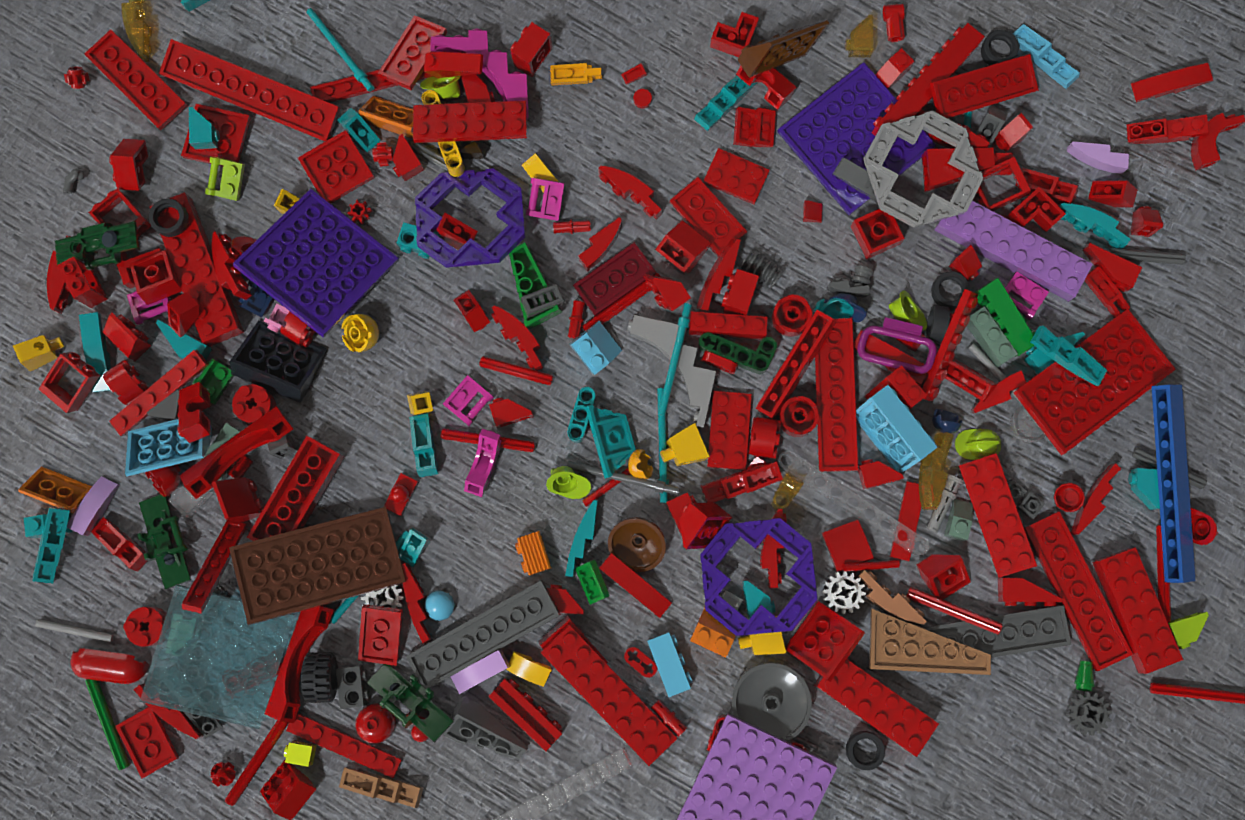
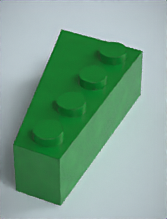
M525 242L515 247L509 253L524 316V324L530 330L562 313V310L558 304L539 314L527 317L521 303V297L549 287V284L530 247ZM551 291L550 294L554 301L556 300L553 292ZM546 294L543 295L545 302L549 303ZM538 297L536 298V301L538 306H541V302ZM529 301L528 303L531 309H533L534 306L532 304V301Z
M999 278L990 281L974 292L978 294L977 299L980 307L987 309L1018 353L1016 356H1020L1034 346L1030 341L1035 332L1029 329L1025 317L1018 311L1014 301L1010 298Z

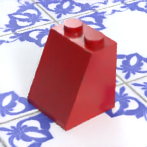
M901 365L864 397L868 400L885 386L889 385L890 388L896 391L901 402L911 409L926 397L927 394Z

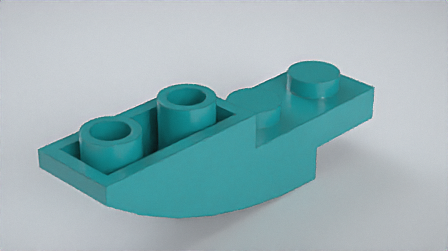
M1061 203L1059 205L1066 213L1061 219L1071 223L1074 229L1079 232L1086 233L1092 229L1095 235L1109 241V244L1114 248L1122 249L1131 240L1116 229L1119 221L1099 210L1077 204Z

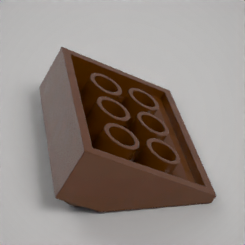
M826 20L795 30L790 29L785 34H777L769 40L763 39L756 45H747L742 49V53L737 60L750 78L804 57L829 25V22Z

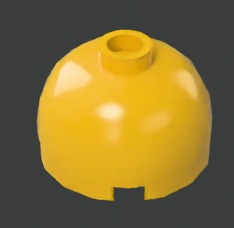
M356 314L344 319L341 329H344L342 340L350 351L363 352L375 346L379 339V329L372 317L365 314Z

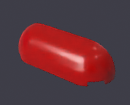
M80 648L78 652L73 651L70 660L72 671L80 678L120 684L137 682L147 673L149 664L146 661L143 663L136 661L133 655Z

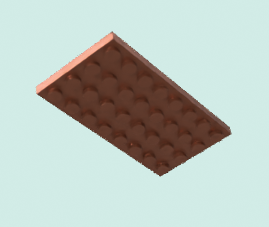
M386 507L229 547L248 625L406 582Z

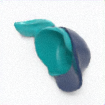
M839 293L830 299L819 300L812 313L813 317L816 310H819L833 319L852 318V322H861L867 316V311L858 306L856 297L848 293Z

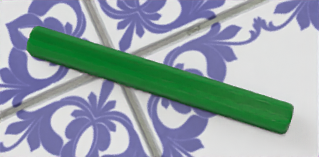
M86 679V686L118 770H123L129 767L130 764L98 680Z

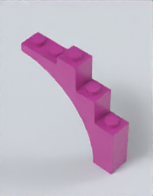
M482 29L468 30L467 37L461 35L454 37L436 35L431 37L430 51L484 55L482 72L493 82L503 101H526L528 120L526 74H521V72L508 74L507 52L500 50L488 52L487 31H482Z

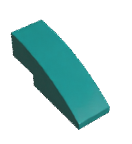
M429 414L409 417L412 446L419 477L439 474Z

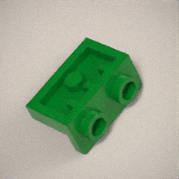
M212 358L207 362L209 365L203 369L202 374L193 381L192 385L200 382L210 393V403L215 405L234 375H231L229 368Z
M595 560L575 568L590 605L610 596Z

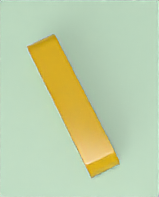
M427 90L422 94L423 105L441 104L438 94L434 90ZM438 142L449 174L454 177L461 176L465 171V167L456 142ZM447 148H452L450 151H445ZM455 163L459 164L456 167H451Z

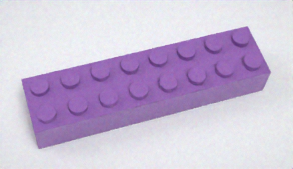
M974 201L971 202L967 212L939 220L934 229L936 232L965 247L972 245L976 253L1014 273L1019 272L1037 285L1068 302L1076 297L1093 265Z

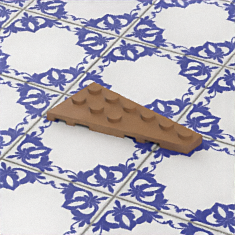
M871 609L869 669L991 675L990 654Z

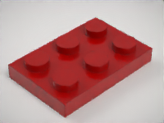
M718 148L703 183L755 205L770 170Z
M363 604L358 661L397 666L403 609Z
M149 707L115 726L141 779L179 759L158 715Z

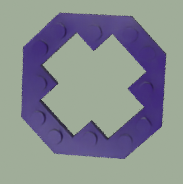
M494 168L485 169L482 172H475V170L464 171L459 177H454L449 172L440 173L415 197L417 246L446 268L500 263L525 238L522 190ZM483 185L507 202L496 215L508 226L486 248L470 238L457 251L433 233L437 229L442 217L432 209L455 187L470 197Z
M781 518L725 524L700 554L705 610L736 636L793 631L818 600L812 544ZM769 534L798 558L786 574L802 587L777 617L761 605L748 620L719 596L731 579L716 567L740 538H743L752 547L757 549Z

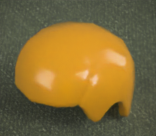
M635 450L630 455L628 461L629 472L636 478L649 479L652 476L653 467L647 463L651 457L645 453V450Z

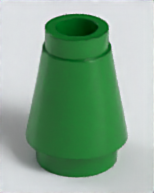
M1080 661L1074 682L1077 690L1092 691V688L1095 687L1092 662Z

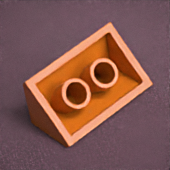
M372 96L359 109L358 114L367 124L399 135L403 134L405 137L413 139L412 108Z
M41 466L18 489V492L74 513L92 486Z

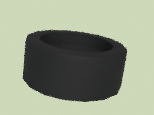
M995 30L982 43L981 57L989 66L1014 59L1019 50L1018 40L1009 31ZM993 40H1002L1008 44L1010 54L1006 58H998L991 54L989 45Z
M170 198L161 199L151 207L149 222L161 235L175 237L187 228L189 215L186 209L176 200ZM173 207L178 210L179 220L173 227L163 228L159 224L158 218L164 209Z
M950 271L941 274L934 281L931 294L937 305L955 309L958 306L964 289L970 291L967 279L961 273ZM954 280L960 285L962 292L957 300L947 301L941 296L939 288L943 281Z
M939 305L931 307L927 321L926 337L934 342L943 341L949 327V307Z
M859 731L848 739L846 755L855 767L861 770H873L883 762L885 746L877 735L869 731ZM861 739L872 740L877 747L876 757L870 762H861L855 757L854 746Z

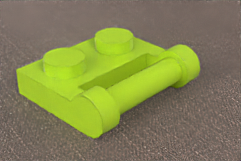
M210 156L211 168L208 188H205V194L239 201L245 164ZM220 164L223 165L220 190H217L215 188Z

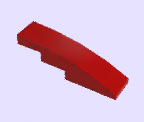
M1204 63L1131 83V88L1137 103L1173 92L1176 94L1212 82L1213 77L1209 64Z
M731 239L720 253L702 288L697 309L708 311L712 294H720L724 276L730 277L731 273L733 274L741 240Z
M862 330L853 343L854 350H857ZM872 335L868 336L865 351L868 354L917 366L924 365L892 345ZM886 366L892 372L896 370V368ZM929 371L923 374L908 373L917 384L922 386Z
M777 461L717 479L700 487L706 503H714L745 492L750 493L781 481L783 477Z
M1116 463L1106 468L1085 496L1084 504L1076 514L1071 529L1072 535L1080 534L1106 508L1100 501L1113 489L1108 482L1121 470Z
M612 553L600 566V570L659 618L672 604Z
M404 563L401 566L406 581L403 583L407 607L422 643H426L432 639L423 623L429 619V616L420 602L426 598V595L410 566Z
M139 684L133 689L143 702L168 724L194 739L204 737L184 713L181 704L173 706L165 694L155 696L147 684Z

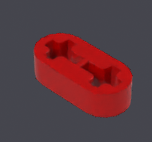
M705 351L701 359L702 362L729 374H735L738 364L709 351Z
M630 647L626 650L624 654L625 661L642 676L650 678L656 674L657 666L655 662L636 647ZM637 651V657L641 661L639 663L634 659L630 661L628 652ZM644 662L646 665L651 663L653 665V672L644 673L645 668L641 663Z

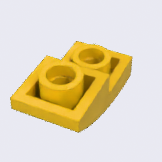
M536 153L521 165L530 177L559 182ZM539 185V188L544 193L545 186Z
M513 651L508 662L510 667L506 669L529 682L543 687L552 670L550 666L533 661L532 657Z

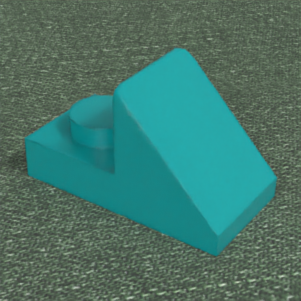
M411 528L398 554L399 559L414 567L423 550L429 545V538Z

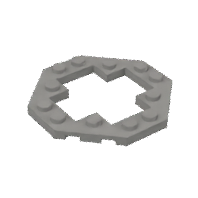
M934 111L900 119L897 122L882 124L863 158L880 210L912 227H918L967 212L983 181L981 171L979 172L976 163L977 159L973 147L970 146L966 128ZM922 130L954 146L955 149L948 164L964 172L950 201L932 193L924 209L891 192L898 174L882 166L897 136L914 145Z

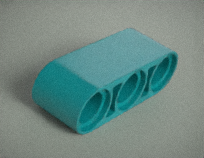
M590 387L580 389L568 426V437L574 443L584 440L589 425L588 416L580 420L576 417L577 413L581 410L586 412L585 407L588 405L594 406L596 401L595 392ZM589 392L592 394V399L584 401L582 395ZM574 429H580L582 434L580 437L574 438L571 436V432Z

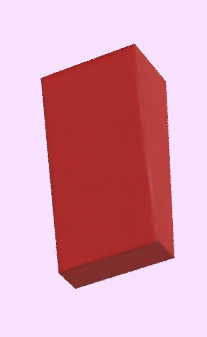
M639 64L622 73L621 76L626 85L647 76V73L642 64Z
M243 455L228 475L234 479L242 478L253 461Z

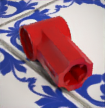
M903 3L884 5L883 20L886 22L888 41L899 42L904 40Z

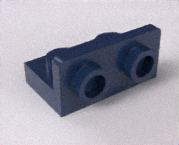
M249 280L248 285L250 287L248 289L252 296L248 300L239 298V307L262 318L272 297Z

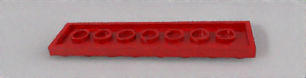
M852 318L834 319L835 326L815 356L816 402L819 412V421L817 423L819 472L858 471Z
M1060 511L1024 527L1027 538L1056 595L1063 599L1061 604L1064 605V610L1095 671H1100L1133 655Z
M570 624L540 651L648 766L677 740V737L668 727L662 723Z

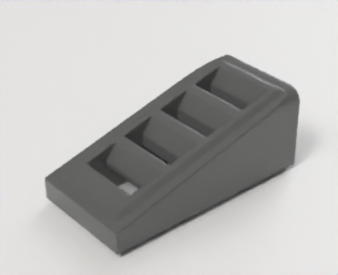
M557 284L521 297V303L528 318L564 302ZM551 291L554 292V295L556 297V300L554 301L550 294ZM546 294L549 303L545 302L543 295ZM538 297L541 302V306H538L536 298ZM529 301H532V304L534 306L533 309H531L528 303Z

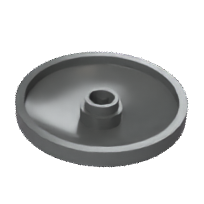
M778 663L756 665L747 670L734 687L732 694L733 715L785 741L796 737L804 729L810 718L812 700L809 688L796 671Z

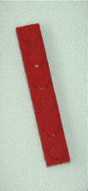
M967 289L963 291L935 357L934 364L923 385L922 390L927 394L923 398L925 400L933 402L939 394L941 381L947 375V367L954 359L956 346L961 342L964 327L968 325L970 313L978 302V294Z
M193 350L109 422L120 436H124L148 416L146 412L177 389H181L209 364L198 350Z
M230 520L226 521L182 602L183 610L202 614L231 559L229 547L239 544L246 530V524Z
M297 713L295 722L289 723L286 729L287 732L391 778H395L402 762V758L300 713Z

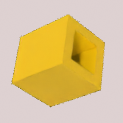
M422 391L407 395L411 414L417 415L433 411L429 392Z

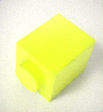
M299 741L289 742V745H286L284 750L285 763L307 767L313 765L317 745Z

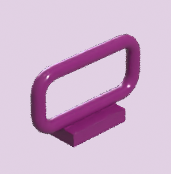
M885 317L883 327L869 326L863 330L857 351L859 356L865 361L896 369L902 365L908 372L923 374L932 368L937 348L931 339L922 337L923 326ZM872 333H877L926 345L929 348L926 363L923 366H917L868 354L865 351L868 336Z

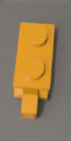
M587 63L550 66L551 86L592 83L593 80L602 79V69L592 68V65H587Z

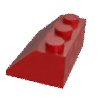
M716 503L687 504L680 517L683 547L685 549L706 548L720 529L729 523L732 516Z

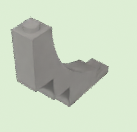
M634 315L633 320H629L627 331H630V337L654 346L671 361L679 326L674 323ZM682 345L677 370L686 386L690 408L700 409L699 412L695 411L693 422L697 423L698 429H703L716 371L694 367L697 348Z

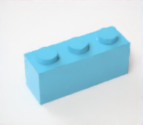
M668 632L647 640L668 697L691 689L689 684L693 682L689 672L685 673L682 667L685 665L682 653L677 654L675 647L678 646L675 635L671 636Z

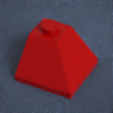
M932 554L916 564L922 579L933 596L942 600L971 582L960 555Z

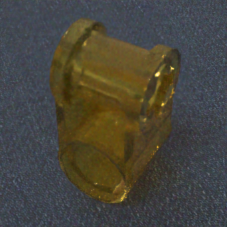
M787 472L771 499L772 507L776 510H784L797 495L804 483L790 477V474ZM782 496L785 499V505H778L776 497Z

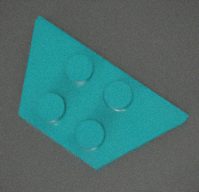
M588 405L585 409L604 478L606 479L624 465L636 449L625 414L613 413L611 410H602L595 408L593 405Z

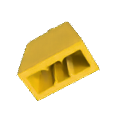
M45 335L13 345L20 363L30 372L57 359L55 351L65 347L60 337L49 341Z
M695 423L667 440L669 448L660 451L663 462L674 459L676 466L701 462L709 458Z
M782 632L753 634L738 638L740 649L751 647L753 655L786 653Z

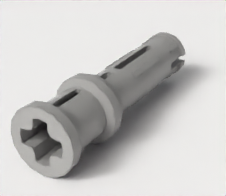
M950 474L947 475L948 479L944 488L940 490L941 497L926 526L928 530L938 533V529L951 501L956 499L957 490L960 484L964 482L962 479Z

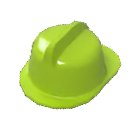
M432 76L423 80L420 83V87L422 89L434 90L440 99L458 98L460 96L458 80L461 76L446 78Z
M901 291L900 297L889 304V309L893 316L899 321L921 325L924 331L927 328V322L923 312L907 291Z
M969 429L958 434L955 439V448L961 457L977 460L995 453L998 455L1001 450V440L997 433L992 430Z
M568 466L552 468L551 476L546 483L547 489L550 492L570 499H581L591 490L589 480L576 474Z

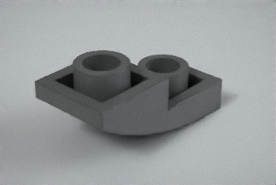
M842 278L832 280L827 287L828 291L832 293H848L855 297H867L870 293L869 285L863 286L862 283H858L850 287L849 280L843 281Z
M1010 479L1008 485L1017 509L1034 519L1045 503L1033 493L1027 492L1013 479Z

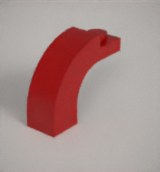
M1224 113L1218 114L1208 121L1209 135L1194 137L1191 145V158L1195 171L1213 166L1221 160L1216 147V138L1219 133L1239 128L1244 124V114L1240 116L1233 114L1227 117L1224 116Z

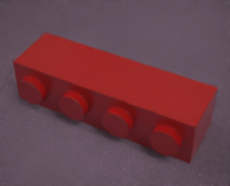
M691 311L689 335L712 333L719 337L762 340L767 334V317Z

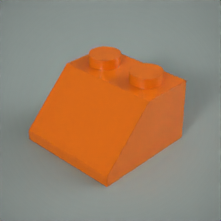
M704 607L689 641L726 658L736 635L708 613Z

